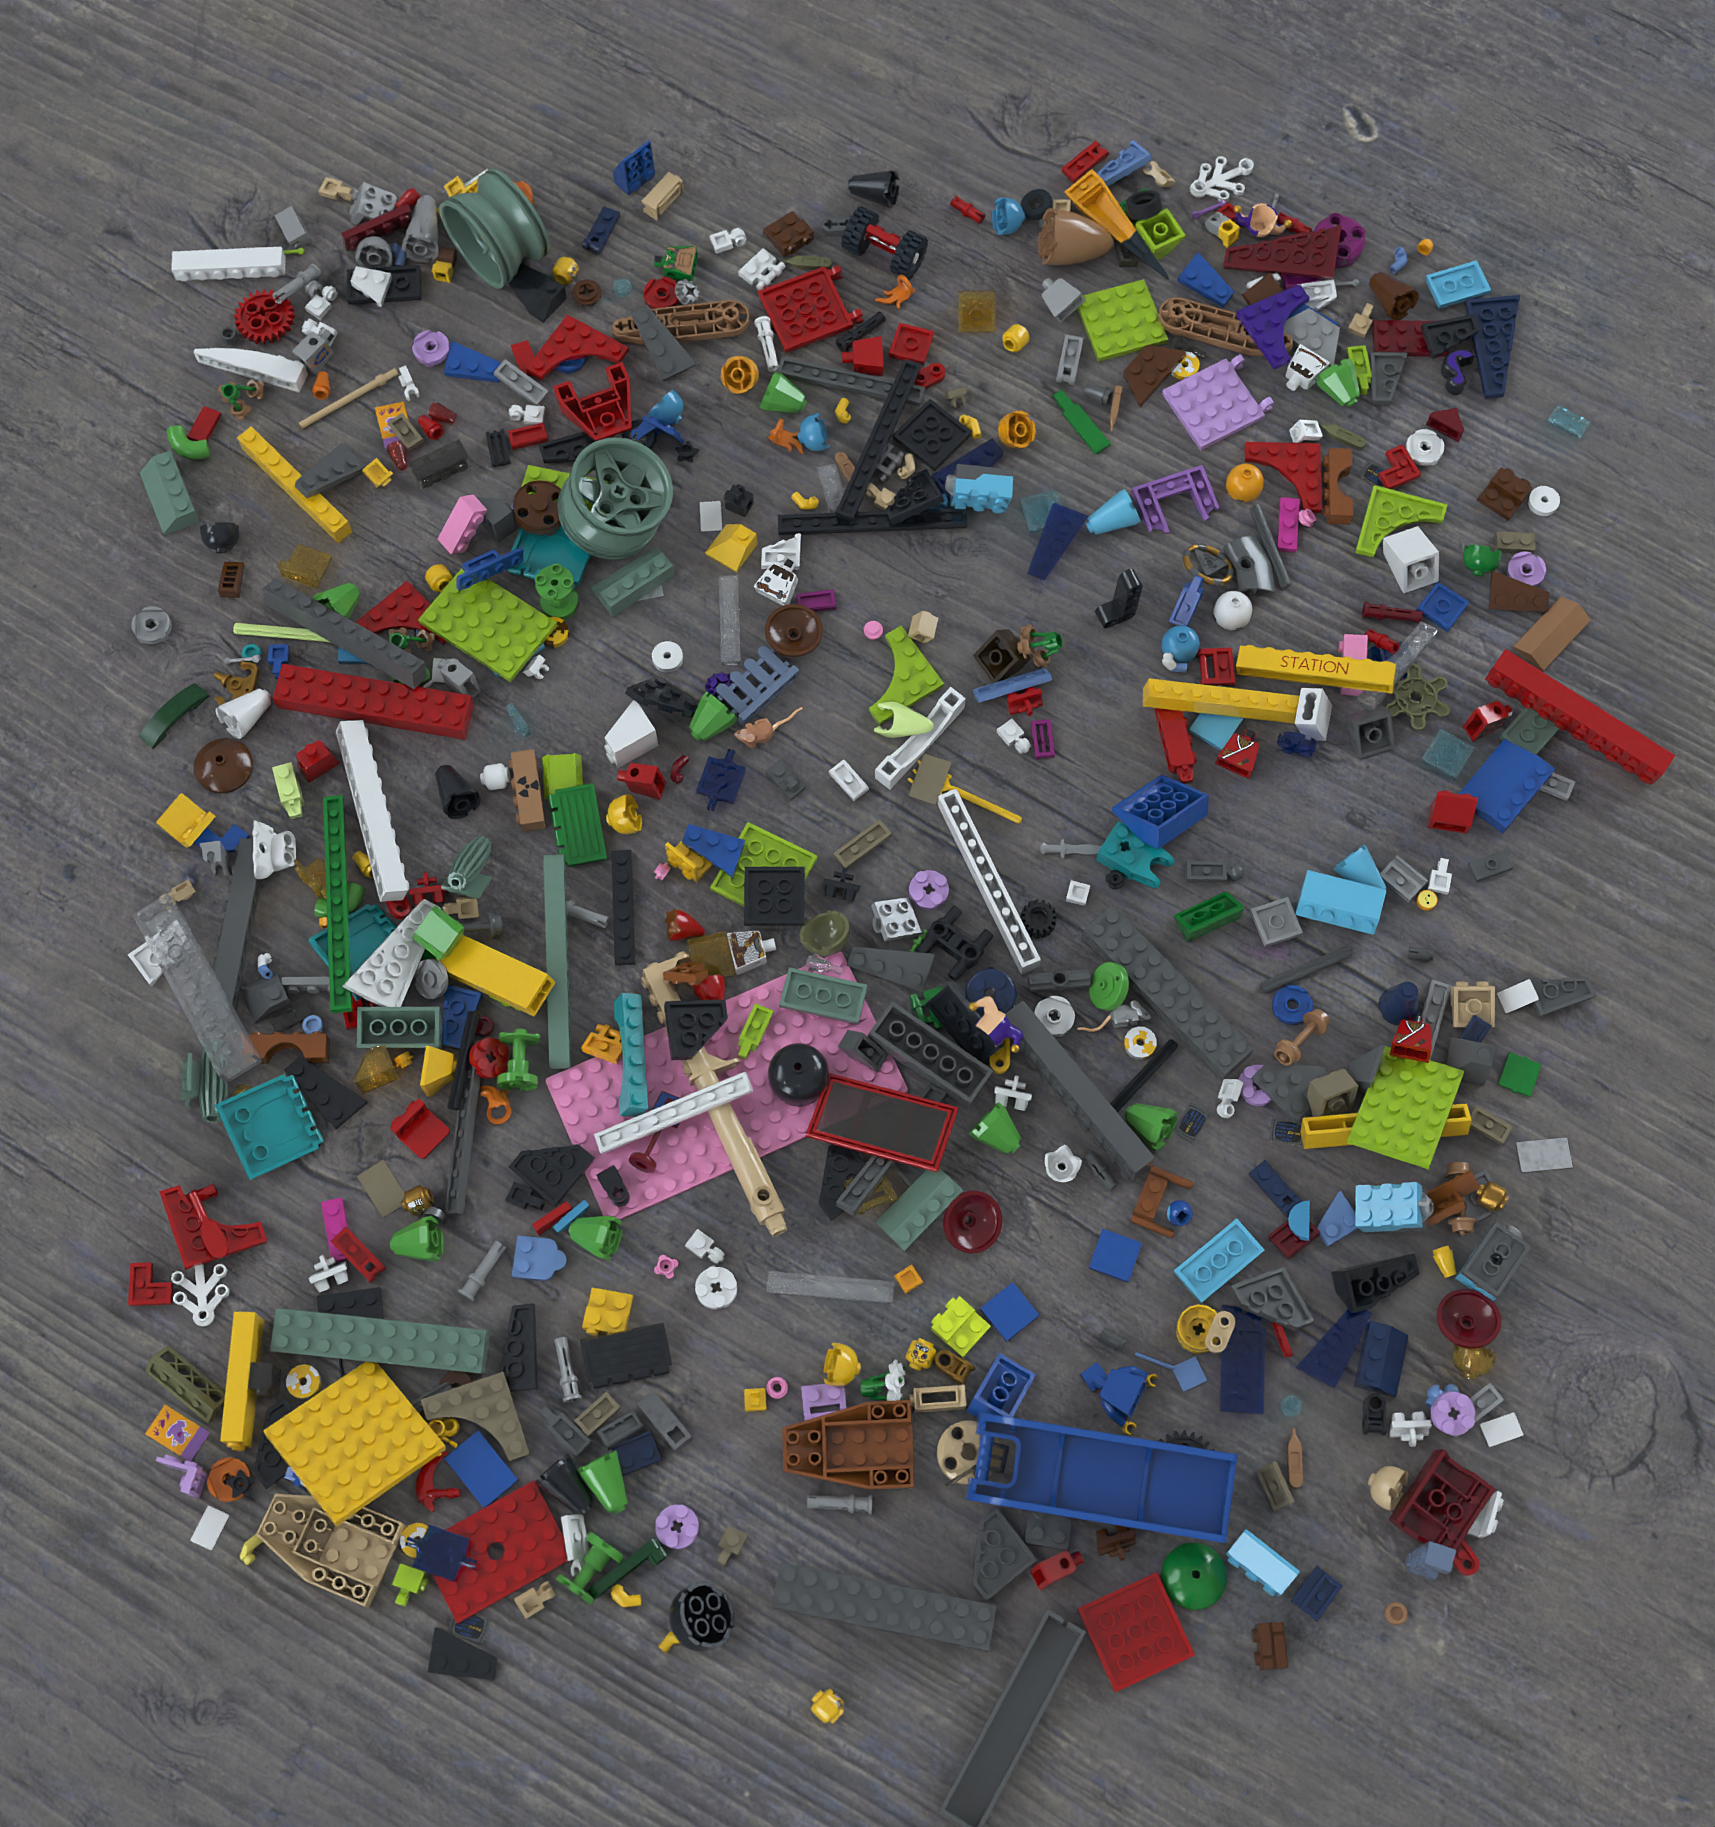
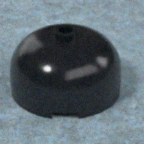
M794 1043L781 1048L772 1057L768 1067V1081L771 1091L785 1104L791 1106H806L816 1102L829 1081V1067L823 1054L815 1047L804 1043ZM796 1065H800V1070H796Z
M699 1581L683 1588L674 1597L669 1610V1623L675 1638L684 1647L698 1652L709 1651L725 1644L729 1640L731 1628L735 1625L734 1609L726 1593L722 1594L719 1589L713 1586L714 1583Z

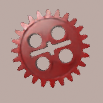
M263 289L262 293L256 290V295L249 293L250 298L243 297L244 303L238 302L240 308H235L237 314L234 315L239 333H242L244 339L248 337L249 342L255 339L256 344L260 340L263 341L264 345H266L267 340L273 343L274 338L280 341L279 336L283 335L286 337L285 330L291 331L289 325H294L293 319H295L290 300L285 299L282 303H277L276 300L281 296L274 299L273 289L269 293L265 289Z

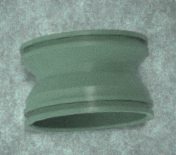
M491 168L478 177L476 193H459L440 204V216L453 244L468 265L486 283L494 288L500 289L513 279L518 272L523 258L539 261L549 254L551 250L548 233L537 211L520 188L508 176L497 169Z
M625 438L598 440L587 446L578 455L571 468L569 477L560 491L558 516L562 528L574 544L596 557L623 559L633 556L650 543L659 524L671 506L673 486L670 474L662 460L641 443ZM592 471L596 472V480L585 478ZM583 498L594 504L591 511L586 507ZM642 510L649 512L647 517L641 521L637 512ZM610 520H615L620 527H614L606 523Z

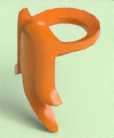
M901 274L897 277L898 286L891 291L884 290L885 296L889 298H876L875 301L885 305L896 303L897 309H900V304L909 299L914 294L915 289L912 288L909 280Z
M780 418L776 428L770 431L768 439L776 445L787 448L789 452L792 451L791 446L796 447L799 453L803 455L802 446L796 439L798 438V432L791 433L783 430L784 420Z
M480 1086V1089L483 1090L480 1096L486 1097L489 1102L486 1113L488 1120L493 1124L506 1122L511 1116V1107L507 1097L509 1091L503 1089L501 1093L493 1086ZM504 1105L506 1108L505 1115L498 1119L491 1116L492 1109Z

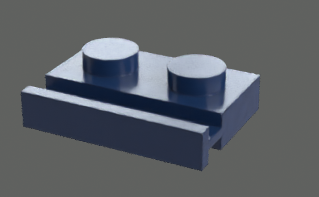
M651 1430L627 1439L612 1448V1452L616 1450L618 1453L622 1476L662 1461Z
M1317 1565L1291 1599V1602L1317 1622L1343 1585Z

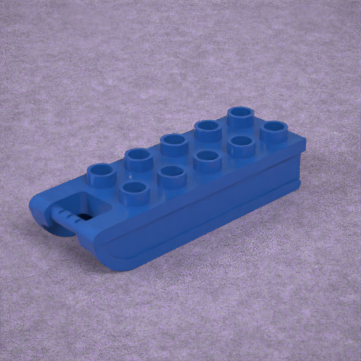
M979 1412L976 1434L981 1435L975 1477L969 1478L966 1500L1226 1543L1237 1454ZM994 1437L1013 1440L1017 1445L1012 1480L1007 1484L988 1481Z

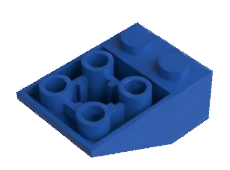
M648 140L613 170L614 183L627 195L637 191L641 185L650 181L655 175L651 141Z

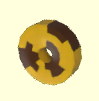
M550 617L557 622V627L553 630L557 632L550 634L544 641V645L552 648L560 647L569 638L568 625L559 617Z

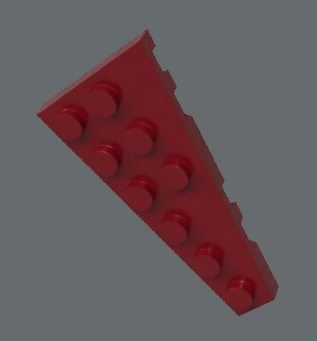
M1342 224L1336 225L1334 228L1318 229L1315 232H1303L1279 237L1277 240L1260 241L1258 244H1246L1227 248L1223 267L1224 269L1333 279Z

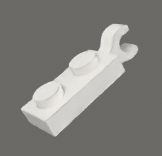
M582 1514L561 1517L568 1561H573L571 1566L572 1577H576L586 1563L583 1559L589 1552L588 1541L585 1539L586 1529Z

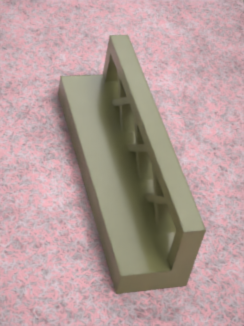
M169 1346L150 1358L146 1373L204 1421L210 1423L214 1420L217 1410L224 1405L225 1392ZM167 1354L173 1359V1362H166L162 1357ZM178 1369H185L189 1372V1375L180 1374ZM194 1382H201L205 1388H197ZM209 1395H217L221 1400L216 1403Z

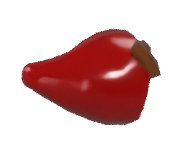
M678 909L666 912L665 923H668L667 940L680 941L691 936H704L705 931L703 927L686 912Z
M720 974L708 975V978L702 980L698 985H692V988L700 1000H723L725 980Z

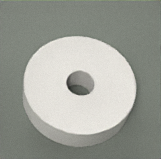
M1548 486L1536 487L1528 498L1529 508L1539 516L1552 515L1560 504L1558 493Z
M670 641L661 642L653 649L652 661L658 670L673 672L681 666L683 653L676 643ZM666 655H670V656H671V657L668 658V659L664 658Z

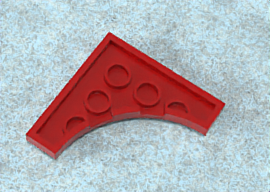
M567 314L527 366L526 370L527 373L543 380L560 363L569 359L572 361L584 358V356H597L600 359L620 363L629 352V347Z
M1245 442V462L1257 463L1267 467L1270 465L1280 471L1281 475L1296 487L1302 510L1309 509L1313 513H1322L1320 443Z
M408 581L404 582L355 622L376 635L383 633V630L392 628L399 630L402 627L406 630L417 629L420 631L426 630L429 634L433 633L418 622V619L431 604ZM435 634V639L442 645L447 643L446 640Z
M178 1185L159 1191L184 1269L217 1260L208 1252L204 1245L200 1231L202 1223L195 1208H193V1205L184 1195L181 1186ZM209 1218L210 1221L215 1222L219 1226L226 1239L228 1251L224 1257L267 1243L261 1221L231 1226L221 1224Z

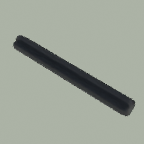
M476 1011L467 1012L447 1106L451 1110L460 1109L470 1062L469 1054L474 1043L479 1013Z
M1169 1039L1110 1103L1117 1113L1177 1049L1178 1044L1174 1040Z

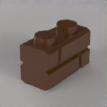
M1284 1623L1255 1624V1629L1251 1631L1252 1641L1257 1643V1652H1254L1255 1665H1259V1670L1289 1668Z

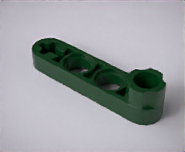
M655 1537L589 1588L588 1592L596 1600L646 1560L655 1567L663 1562L669 1554Z

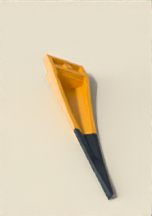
M1093 169L1064 191L1065 196L1071 199V202L1080 212L1103 227L1113 238L1165 279L1169 280L1168 274L1139 235L1103 179Z

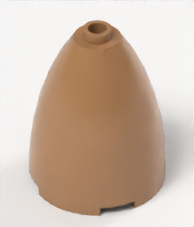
M1053 208L1046 210L1043 216L1045 223L1038 236L1039 258L1043 257L1042 264H1079L1101 257L1113 248L1114 239L1111 237V234L1096 222L1065 210Z

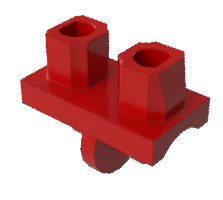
M1032 686L1025 688L1024 693L1019 695L1017 691L1007 694L1009 714L1026 712L1027 716H1032V709L1043 706L1041 689H1036Z
M424 872L423 878L417 879V885L424 884L425 887L409 889V895L413 896L415 905H418L423 899L426 900L425 893H432L434 903L445 902L446 890L441 889L442 885L430 886V883L437 882V877H429V873Z

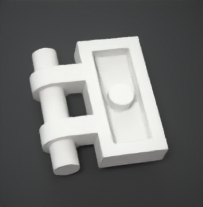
M763 248L738 272L739 276L750 285L758 281L759 283L756 287L758 290H762L764 287L767 288L775 277H779L786 266L783 262L775 265L777 263L776 258Z

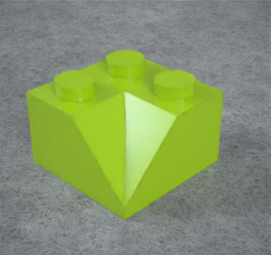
M1168 208L1160 211L1154 217L1136 222L1135 229L1157 260L1167 256L1186 237Z

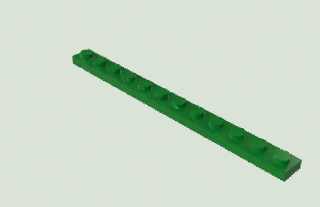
M343 795L323 797L330 1010L332 1014L352 1011V992L342 987L351 977L345 806Z

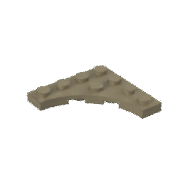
M504 1372L421 1399L427 1421L443 1417L466 1419L489 1431L502 1446L508 1461L529 1454Z

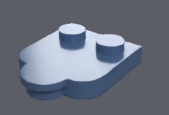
M517 1236L512 1278L549 1281L554 1277L556 1271L565 1267L567 1263L566 1255L558 1249L556 1242L552 1239Z

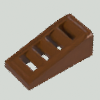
M224 562L218 586L220 597L240 598L244 569L243 562ZM229 567H235L238 570H229ZM228 573L236 574V576H230Z

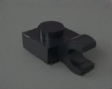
M516 1182L513 1183L505 1200L507 1203L526 1210L527 1205H530L542 1211L545 1205L542 1199L532 1196L534 1193L533 1189Z

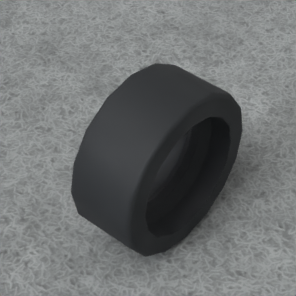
M1145 190L1131 195L1126 200L1128 216L1134 220H1144L1159 214L1162 210L1160 194L1153 190Z

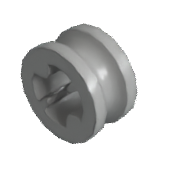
M313 280L307 285L305 292L313 299L316 294L318 296L322 295L324 287L318 281Z

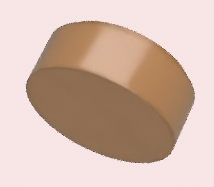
M1399 1602L1390 1603L1384 1610L1385 1619L1392 1625L1404 1623L1408 1616L1406 1607Z

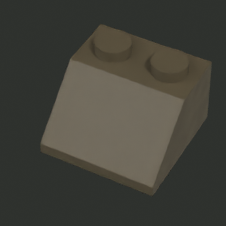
M1345 1069L1333 1071L1310 1082L1307 1098L1313 1117L1348 1114L1352 1111L1358 1084Z

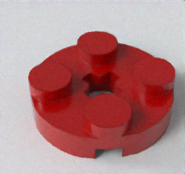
M669 277L650 280L644 288V299L647 306L651 309L677 306L679 303L675 293L677 282ZM663 292H666V293H665L666 296H664V297H660L659 294H658V293H661V294H662Z
M487 1037L479 1040L470 1050L471 1066L474 1065V1068L477 1070L475 1072L480 1077L485 1079L495 1078L505 1073L508 1068L509 1048L496 1038ZM491 1054L493 1059L490 1063L489 1059L486 1058V1055Z

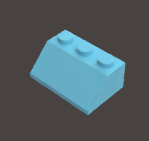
M1247 1529L1238 1536L1225 1554L1229 1557L1227 1560L1236 1568L1240 1566L1246 1571L1245 1575L1252 1581L1256 1582L1258 1580L1263 1584V1589L1271 1596H1280L1300 1572Z

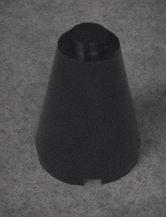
M894 170L854 175L848 181V190L853 195L892 208V205L896 204L899 195V185H896L899 175Z
M442 765L437 769L435 778L445 815L451 819H460L468 816L467 812L473 809L475 811L481 802L479 793L451 765Z
M567 1453L563 1456L566 1459L565 1461L561 1459L555 1462L540 1476L543 1480L536 1479L535 1483L577 1515L580 1512L583 1515L592 1507L590 1503L593 1499L581 1476L578 1474L571 1456Z

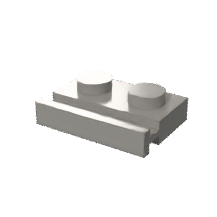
M1398 855L1380 873L1384 883L1408 903L1428 882L1424 876Z

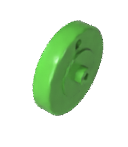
M1105 962L1095 970L1090 981L1091 986L1089 987L1090 998L1094 1006L1101 1010L1113 1011L1123 1003L1128 993L1129 979L1127 971L1122 965L1114 962Z

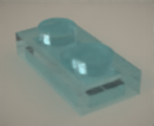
M1557 405L1548 418L1547 423L1581 439L1590 421Z

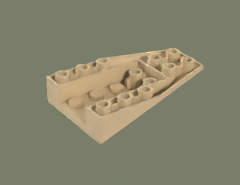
M275 1494L256 1535L306 1582L366 1608H370L399 1545L401 1534L407 1526L366 1507H363L341 1524L335 1526L313 1496Z

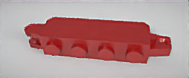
M1154 708L1168 771L1173 774L1177 773L1181 783H1192L1193 767L1197 763L1195 752L1191 750L1192 737L1191 734L1187 733V717H1183L1182 711Z

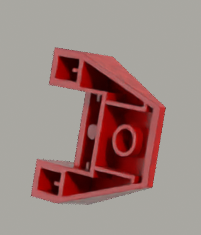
M623 362L605 368L610 388L578 399L571 381L553 386L555 399L561 413L595 441L632 429L631 385Z

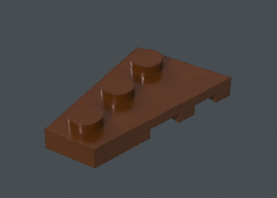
M1491 571L1489 609L1548 611V591Z

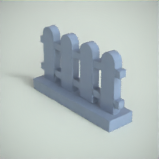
M766 646L759 647L758 656L760 659L757 662L751 658L745 660V673L741 674L739 671H733L730 674L732 684L729 687L723 683L716 687V693L719 695L717 699L720 702L724 700L733 709L731 712L734 715L738 714V722L743 727L799 677V669L795 665L788 668L790 664L787 661L783 663L774 654L776 651ZM764 662L774 671L771 675L761 667ZM750 675L760 683L757 688L747 680ZM736 688L747 696L744 700H741L733 692Z

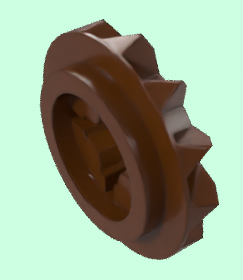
M581 280L574 285L572 296L576 303H580L582 306H591L592 303H597L598 299L601 298V288L593 280ZM585 289H587L589 297H586Z

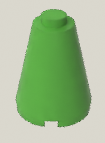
M616 1450L577 1469L578 1474L607 1512L612 1511L613 1514H617L626 1509L624 1505L628 1501Z

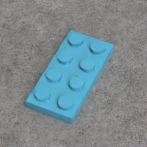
M1236 1218L1173 1272L1199 1303L1202 1304L1265 1250Z

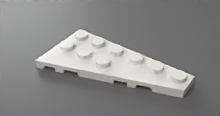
M423 899L342 987L380 1007H401L425 950L412 937L430 910L437 905Z

